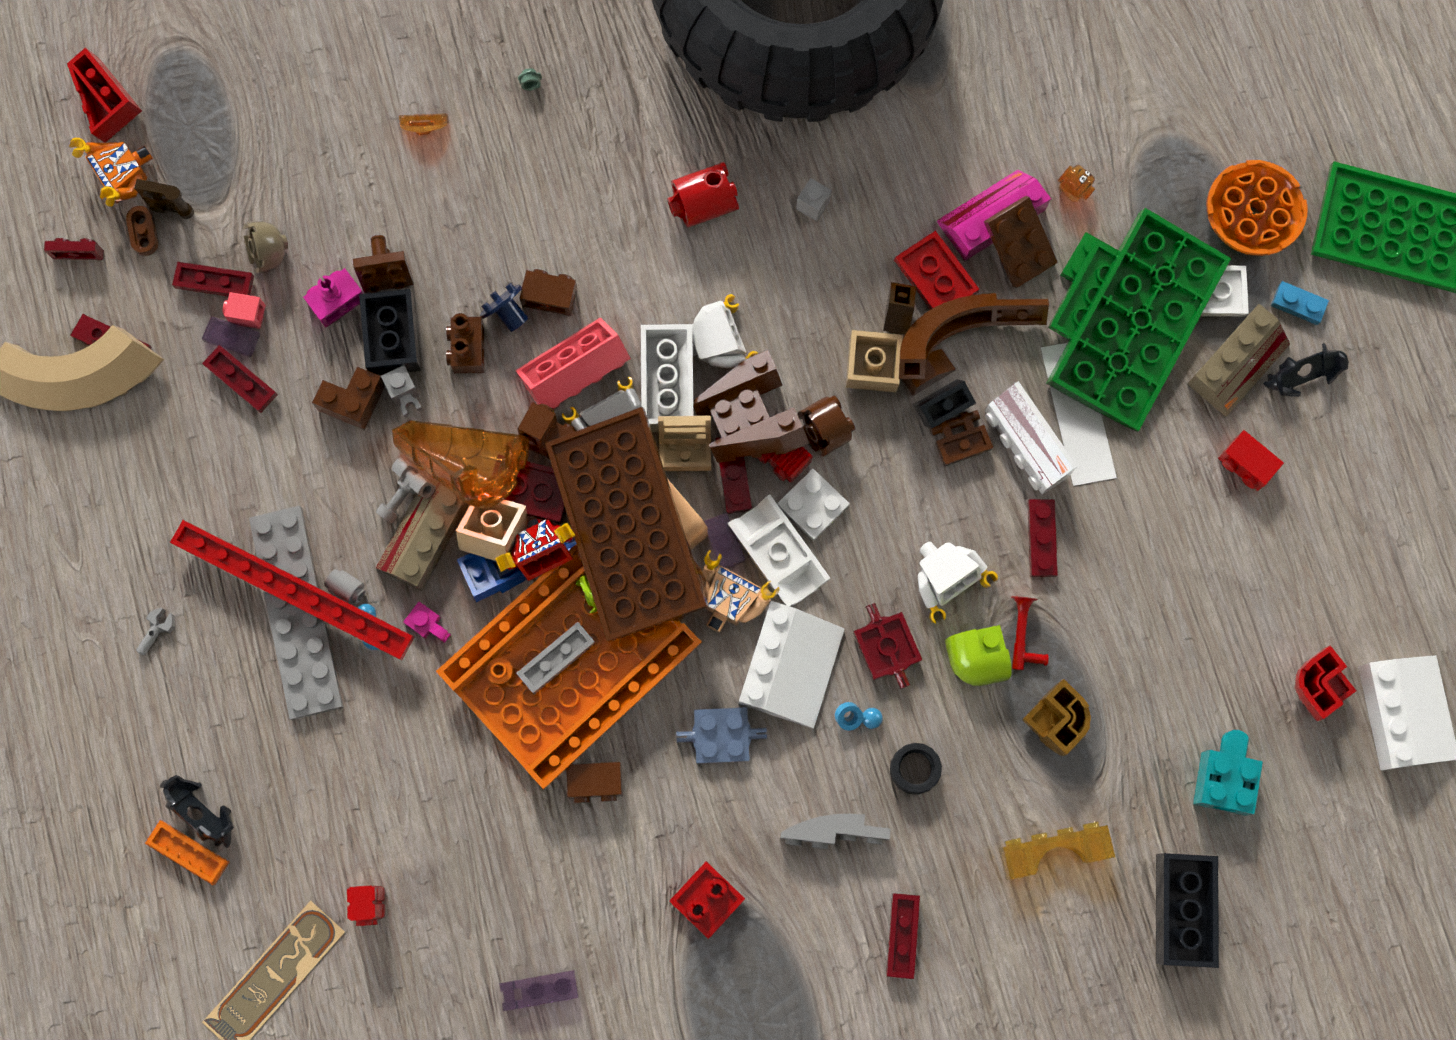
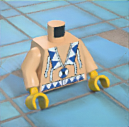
M709 550L704 558L703 573L706 578L705 596L709 605L705 609L712 612V615L706 626L720 633L726 621L737 625L739 622L746 623L761 615L771 601V598L779 593L780 588H776L772 593L768 590V584L771 581L766 582L762 588L720 566L721 554H719L716 561L711 560L709 557L711 550Z

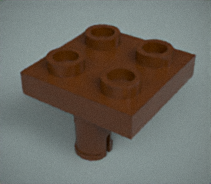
M383 235L371 237L372 256L353 259V268L364 293H377L381 290L392 288L403 289L406 286L414 285L413 275L404 251L391 253L387 249L386 239Z

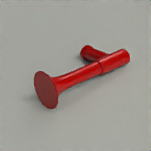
M1012 596L1011 598L1015 600L1018 609L1012 669L1024 670V662L1047 666L1048 654L1025 652L1028 612L1031 604L1038 599Z

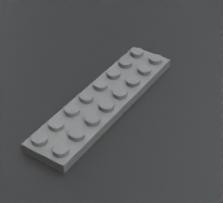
M296 506L250 517L249 521L257 557L319 588L302 507ZM264 591L289 719L295 720L344 708L326 622Z

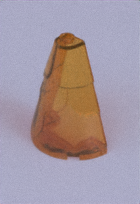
M412 420L392 429L395 447L417 468L426 471L433 479L439 481L462 501L477 508H490L507 498L518 484V481L515 479L519 470H524L527 463L529 437L519 434Z

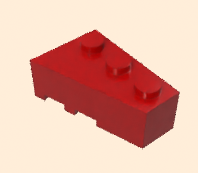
M86 47L67 63L75 89L79 93L83 104L81 105L83 112L87 115L90 132L104 143L142 112L101 59Z

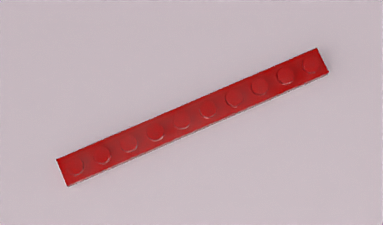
M182 520L170 541L171 544L401 661L415 638L185 520Z

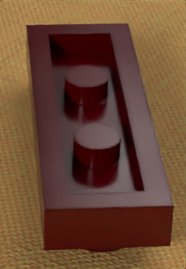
M177 261L172 286L175 289L229 297L230 292L250 295L254 275L251 272Z
M220 345L202 363L259 413H262L278 395Z
M737 457L736 461L719 463L726 513L750 511L752 503L744 457Z
M1029 499L1027 506L1030 577H1056L1058 571L1055 499Z
M892 893L886 967L887 977L914 979L920 896Z

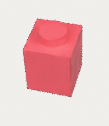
M230 292L228 300H225L223 304V315L232 325L260 329L266 305L260 297Z

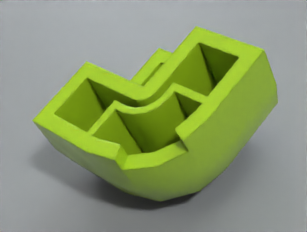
M1000 625L979 630L973 629L946 638L945 644L950 665L954 674L963 682L972 686H984L1007 681L1011 678L1012 668L1009 650L1006 649Z

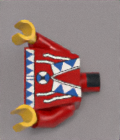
M533 519L527 524L528 529L516 535V545L511 554L505 553L495 558L500 572L505 569L519 568L526 579L530 581L573 560L564 543H571L575 534L568 523L562 526H553L550 520L541 521Z

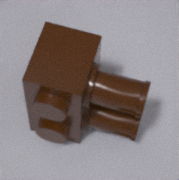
M458 313L451 317V326L446 327L447 341H451V350L446 351L447 366H451L454 374L485 373L484 322L482 317H467L463 313Z

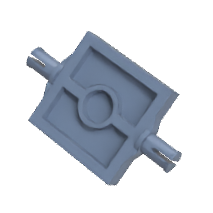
M747 707L694 710L695 724L692 731H676L677 736H687V738H677V743L693 742L696 749V763L749 761L751 739H767V734H756L767 732L766 728L751 729L748 723Z

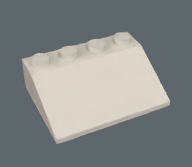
M771 601L738 705L814 729L844 628L796 608Z
M1436 655L1371 662L1358 667L1381 771L1456 760V740Z

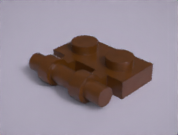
M978 410L969 413L967 411L959 413L958 417L946 420L932 429L929 428L932 436L941 433L944 437L935 443L944 467L993 449L985 425L983 424L978 427L973 425L974 421L980 420ZM960 426L964 427L965 431L953 435L951 429Z

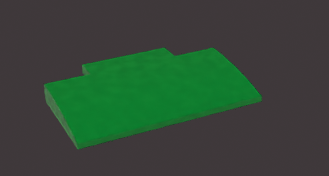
M1147 208L1138 213L1118 251L1096 240L1048 326L1049 329L1069 341L1046 384L1094 411L1138 432L1231 258Z

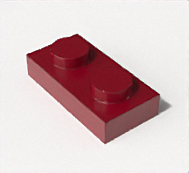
M56 238L54 241H45L44 251L52 259L103 260L104 250L92 239L83 238L80 241H70L64 238Z

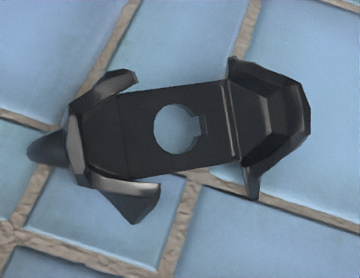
M1323 343L1322 352L1298 361L1288 357L1279 365V371L1275 375H1267L1268 381H1264L1263 384L1271 390L1278 391L1281 396L1299 397L1301 392L1294 390V387L1321 376H1326L1327 384H1331L1338 375L1348 369L1349 361L1345 352L1328 350L1326 344ZM1311 364V371L1308 375L1300 376L1298 374L1303 365Z
M175 775L160 784V788H164L163 794L167 801L165 805L167 809L170 808L197 833L202 841L209 839L214 841L216 847L223 843L225 848H229L232 839L231 831L234 826L229 817L231 810L224 805L220 807V817L213 814L192 793L202 786L200 782L186 780ZM187 808L200 810L203 817L199 820L191 819L188 816Z

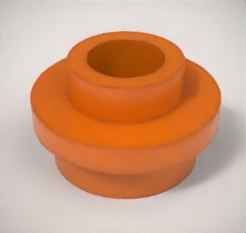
M495 658L486 667V675L494 684L508 682L513 674L511 663L504 658ZM498 666L504 668V672L501 675L494 673L495 668Z

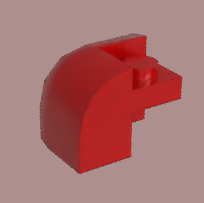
M1331 645L1325 647L1306 661L1297 671L1294 688L1299 700L1316 721L1325 719L1341 707L1345 699L1357 691L1342 673V670L1347 666Z

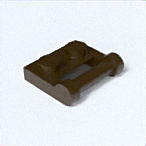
M141 179L136 180L134 188L151 210L159 213H164L165 211L175 212L183 219H190L193 216L194 210L192 206L183 200L182 193L176 186Z

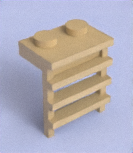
M658 416L659 455L664 470L711 471V449L709 447V443H711V416Z

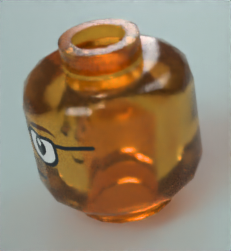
M1070 165L1057 180L1060 183L1059 191L1073 202H1078L1081 198L1087 200L1095 190L1092 186L1095 182V177L1081 165H1075L1074 167Z

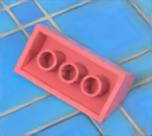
M599 318L515 371L538 405L545 404L555 409L564 400L578 395L588 385L600 381L607 373L621 368L631 358L619 335L602 318Z

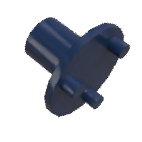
M509 283L505 287L507 291L499 296L496 291L490 294L494 301L490 304L485 302L481 306L483 311L480 317L484 319L496 313L508 330L513 332L528 320V317L513 299L521 291V285L514 286L512 283Z

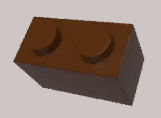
M540 269L526 270L519 299L522 307L571 316L577 293V283L569 275L559 274L554 276Z
M620 762L571 764L566 769L567 797L574 799V803H590V798L601 797V802L617 801V796H623Z

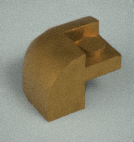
M1063 679L1022 720L1040 737L1039 740L1049 749L1060 756H1065L1081 741L1090 729V706Z

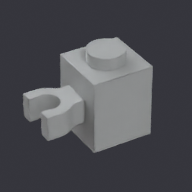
M405 365L381 376L395 405H401L400 408L405 418L409 417L407 412L409 405H415L418 412L423 410L419 401L415 399L420 395Z

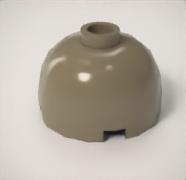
M255 221L245 223L243 230L248 229V235L244 236V243L250 264L256 263L257 268L253 269L254 272L262 273L275 269L284 258V250L288 249V241L285 234L281 235L278 228L268 222Z

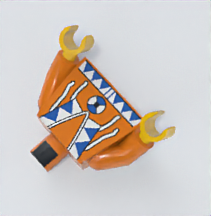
M73 138L69 145L71 148L76 147L72 152L74 157L80 158L84 152L87 154L85 156L104 186L101 189L100 198H106L105 204L109 207H112L115 202L119 203L123 200L135 198L138 195L134 188L136 180H147L141 165L152 160L153 157L145 146L132 153L124 142L85 143L81 138Z

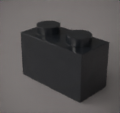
M956 379L913 405L924 426L932 429L973 406L976 402L965 381Z

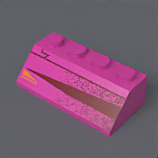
M1016 170L938 219L937 223L964 261L993 244L984 224L985 220L1024 196L1030 197L1036 213L1039 215L1046 210L1051 198L1036 178Z

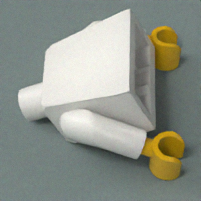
M732 294L727 295L724 302L717 301L703 306L692 324L693 356L698 355L700 360L714 367L735 368L743 360L758 354L756 351H751L746 357L743 355L746 353V350L732 316V313L738 310L739 303L735 305L729 304L735 298Z
M927 542L920 548V553L924 556V559L919 563L921 568L918 574L919 592L926 607L931 610L929 619L934 624H937L933 617L936 611L941 613L943 620L946 618L945 611L938 608V603L943 606L978 580L983 587H991L986 580L987 575L994 582L998 580L997 573L987 571V565L974 550L961 546L955 547L951 543H945L937 549L932 542Z

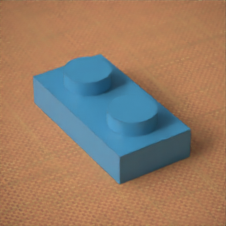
M1282 281L1278 285L1271 306L1318 325L1322 320L1329 300Z

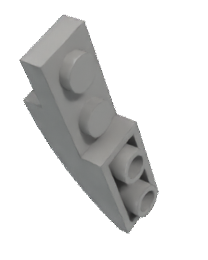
M833 814L798 823L781 832L780 839H786V845L801 846L802 841L812 842V848L828 849V844H835L837 834L840 835V840L856 842V837L867 838L866 843L882 845L883 840H890L891 829L865 826V814Z

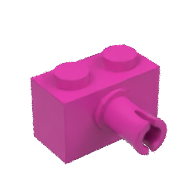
M345 268L341 271H335L329 276H322L325 281L319 278L318 285L311 287L307 294L303 296L308 306L325 328L360 305L359 294H364Z

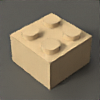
M852 330L849 340L846 388L896 393L900 381L899 359L903 335Z
M477 492L456 530L459 550L496 561V557L502 554H511L516 545V535L524 531L528 524L526 506Z

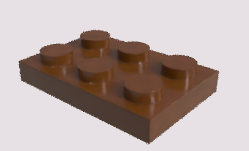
M1024 196L984 221L1012 287H1020L1058 263L1030 197Z

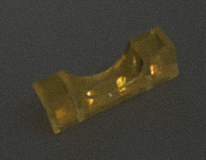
M1097 821L1083 824L1084 830L1074 832L1073 827L1057 830L1058 836L1047 837V833L1032 835V841L1025 843L1021 842V838L1005 841L1006 847L999 848L1006 880L1037 874L1041 858L1049 850L1056 847L1067 848L1073 851L1083 863L1114 858L1115 853L1108 825L1099 826Z

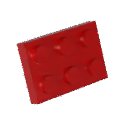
M936 230L894 258L895 263L912 286H916V291L930 310L945 302L975 295L980 290Z

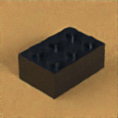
M411 289L359 294L365 368L367 371L381 376L405 365L408 372L422 371L416 302Z

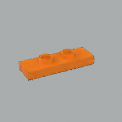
M163 820L158 822L145 842L149 847L211 885H216L230 861Z

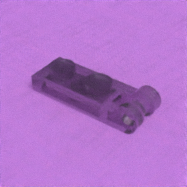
M575 970L499 983L500 992L503 991L504 1002L502 1003L503 1011L579 998ZM521 988L522 999L515 1000L514 989Z

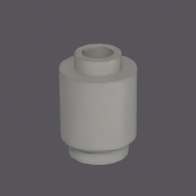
M334 569L324 583L329 593L351 605L359 603L365 595V590H363L364 583L344 570Z

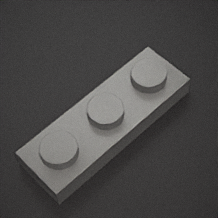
M577 622L516 674L531 692L536 694L596 643Z

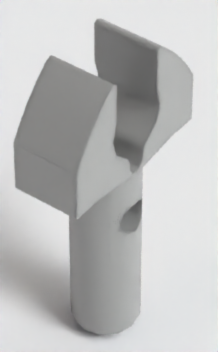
M158 608L148 614L146 619L150 621L151 628L136 649L137 653L146 655L160 633L165 631L171 633L175 628V617L172 613L168 615L166 621L162 624L159 623V618L163 615L165 609Z

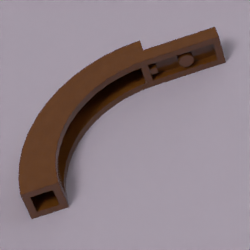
M996 293L961 297L936 306L918 318L906 332L900 348L899 379H925L926 361L931 352L938 344L956 333L984 326L1047 325L1048 299H997Z

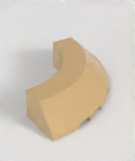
M114 325L90 346L63 356H38L18 345L4 342L0 348V395L13 402L43 410L73 411L92 408L128 393V390L147 379L164 359L126 330Z

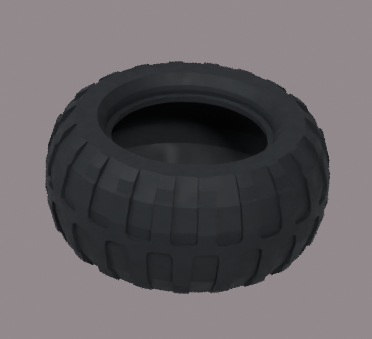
M652 0V3L660 21L666 43L677 58L680 57L685 62L686 70L702 88L712 89L721 96L725 104L741 111V109L744 110L746 108L762 113L764 118L768 120L783 122V117L806 118L808 122H818L826 120L830 114L849 110L850 113L866 106L873 99V96L880 91L885 90L887 92L908 73L911 64L924 53L929 45L940 16L943 0H862L851 10L838 17L811 24H792L773 20L754 11L741 0Z

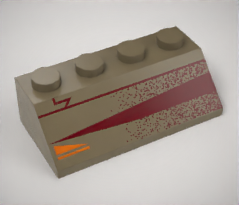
M1258 304L1187 385L1225 417L1228 416L1290 345L1280 321Z
M429 478L427 479L436 486L434 493L428 499L416 493L376 566L377 570L420 591H423L471 502L466 493L446 483Z

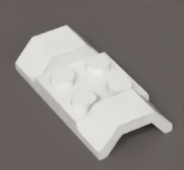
M771 495L765 497L756 507L743 516L728 523V526L741 542L743 548L767 582L771 581L770 586L774 590L778 587L780 588L778 596L785 605L792 607L798 604L830 579Z

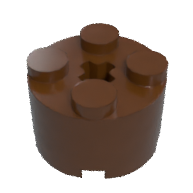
M834 395L830 398L823 397L797 414L799 419L803 420V428L809 445L815 452L821 450V456L823 457L852 440V432L855 431L853 421L849 417H845L841 410V403Z

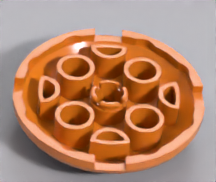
M1247 160L1245 163L1229 166L1218 175L1208 192L1206 206L1210 225L1220 240L1238 252L1263 256L1284 250L1298 238L1307 219V201L1303 198L1299 188L1300 184L1287 170L1271 162ZM1250 207L1257 209L1259 214L1256 213L1254 215Z

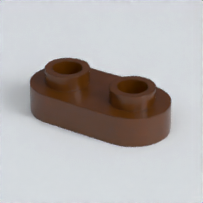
M135 206L126 215L130 244L137 254L149 256L158 248L154 217L146 207ZM140 219H145L144 223L138 224ZM149 241L147 247H142L144 242Z

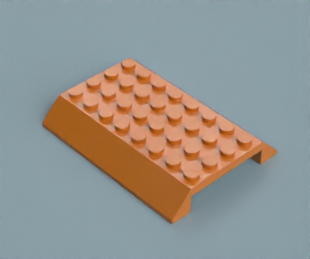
M577 544L569 550L573 560L542 574L436 670L438 675L466 703L543 789L553 782L702 643L684 623L681 624L680 621L672 620L608 642L598 611L589 613L593 606L588 605L582 587L575 584L581 576L586 575ZM579 622L596 644L536 694H533L516 673ZM495 658H504L512 665V677L504 684H494L486 675L488 663ZM498 666L494 670L496 675H501L504 672L502 666Z

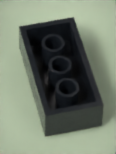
M1156 854V964L1219 968L1218 856Z

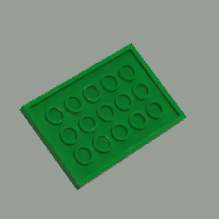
M1333 161L1329 169L1310 255L1456 293V193Z

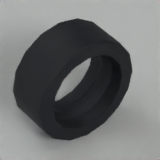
M911 743L904 745L894 754L890 763L892 781L900 790L907 794L918 795L928 792L937 785L941 777L942 764L934 749L926 744ZM911 753H920L926 756L931 764V774L928 780L918 785L907 782L902 777L900 771L903 758Z

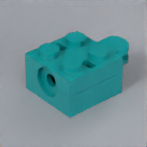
M1241 730L1226 732L1222 736L1220 752L1214 750L1201 752L1193 800L1194 805L1243 816L1255 814L1263 761L1246 758L1249 737L1245 732Z

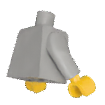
M627 377L629 384L627 386H622L618 380V392L579 414L574 407H570L574 413L573 416L567 418L562 413L563 419L567 424L573 426L575 431L642 407L635 389H633L632 378Z

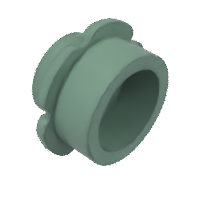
M525 69L518 76L519 83L524 90L532 91L541 86L540 80L542 75L536 72L535 69Z

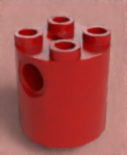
M724 162L671 181L674 195L667 198L673 217L682 218L687 228L739 209L736 196H738L734 182H729L727 179L729 173Z

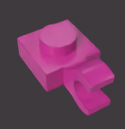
M421 602L415 605L403 621L405 625L425 639L432 633L445 643L451 636L447 630L437 624L441 617Z

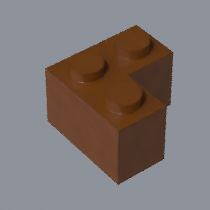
M357 367L347 389L322 380L312 404L319 412L365 430L385 388V384L380 375Z
M533 402L518 427L521 446L547 459L550 458L545 445L546 442L576 432L574 427L569 424H564L563 426L557 423L556 413H554L551 407L545 404L537 405Z

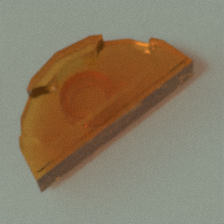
M446 113L400 115L399 123L400 128L416 132L418 135H427L433 130L445 127L449 123V119Z

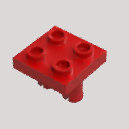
M706 861L669 902L709 939L745 898Z

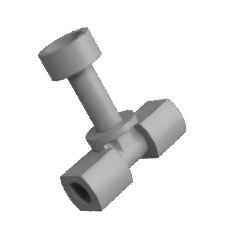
M402 457L398 458L392 465V470L401 478L397 482L401 487L387 505L381 503L376 510L379 516L390 523H393L399 516L396 509L409 492L412 494L417 493L428 499L436 488L426 477L419 474L418 470L409 461Z

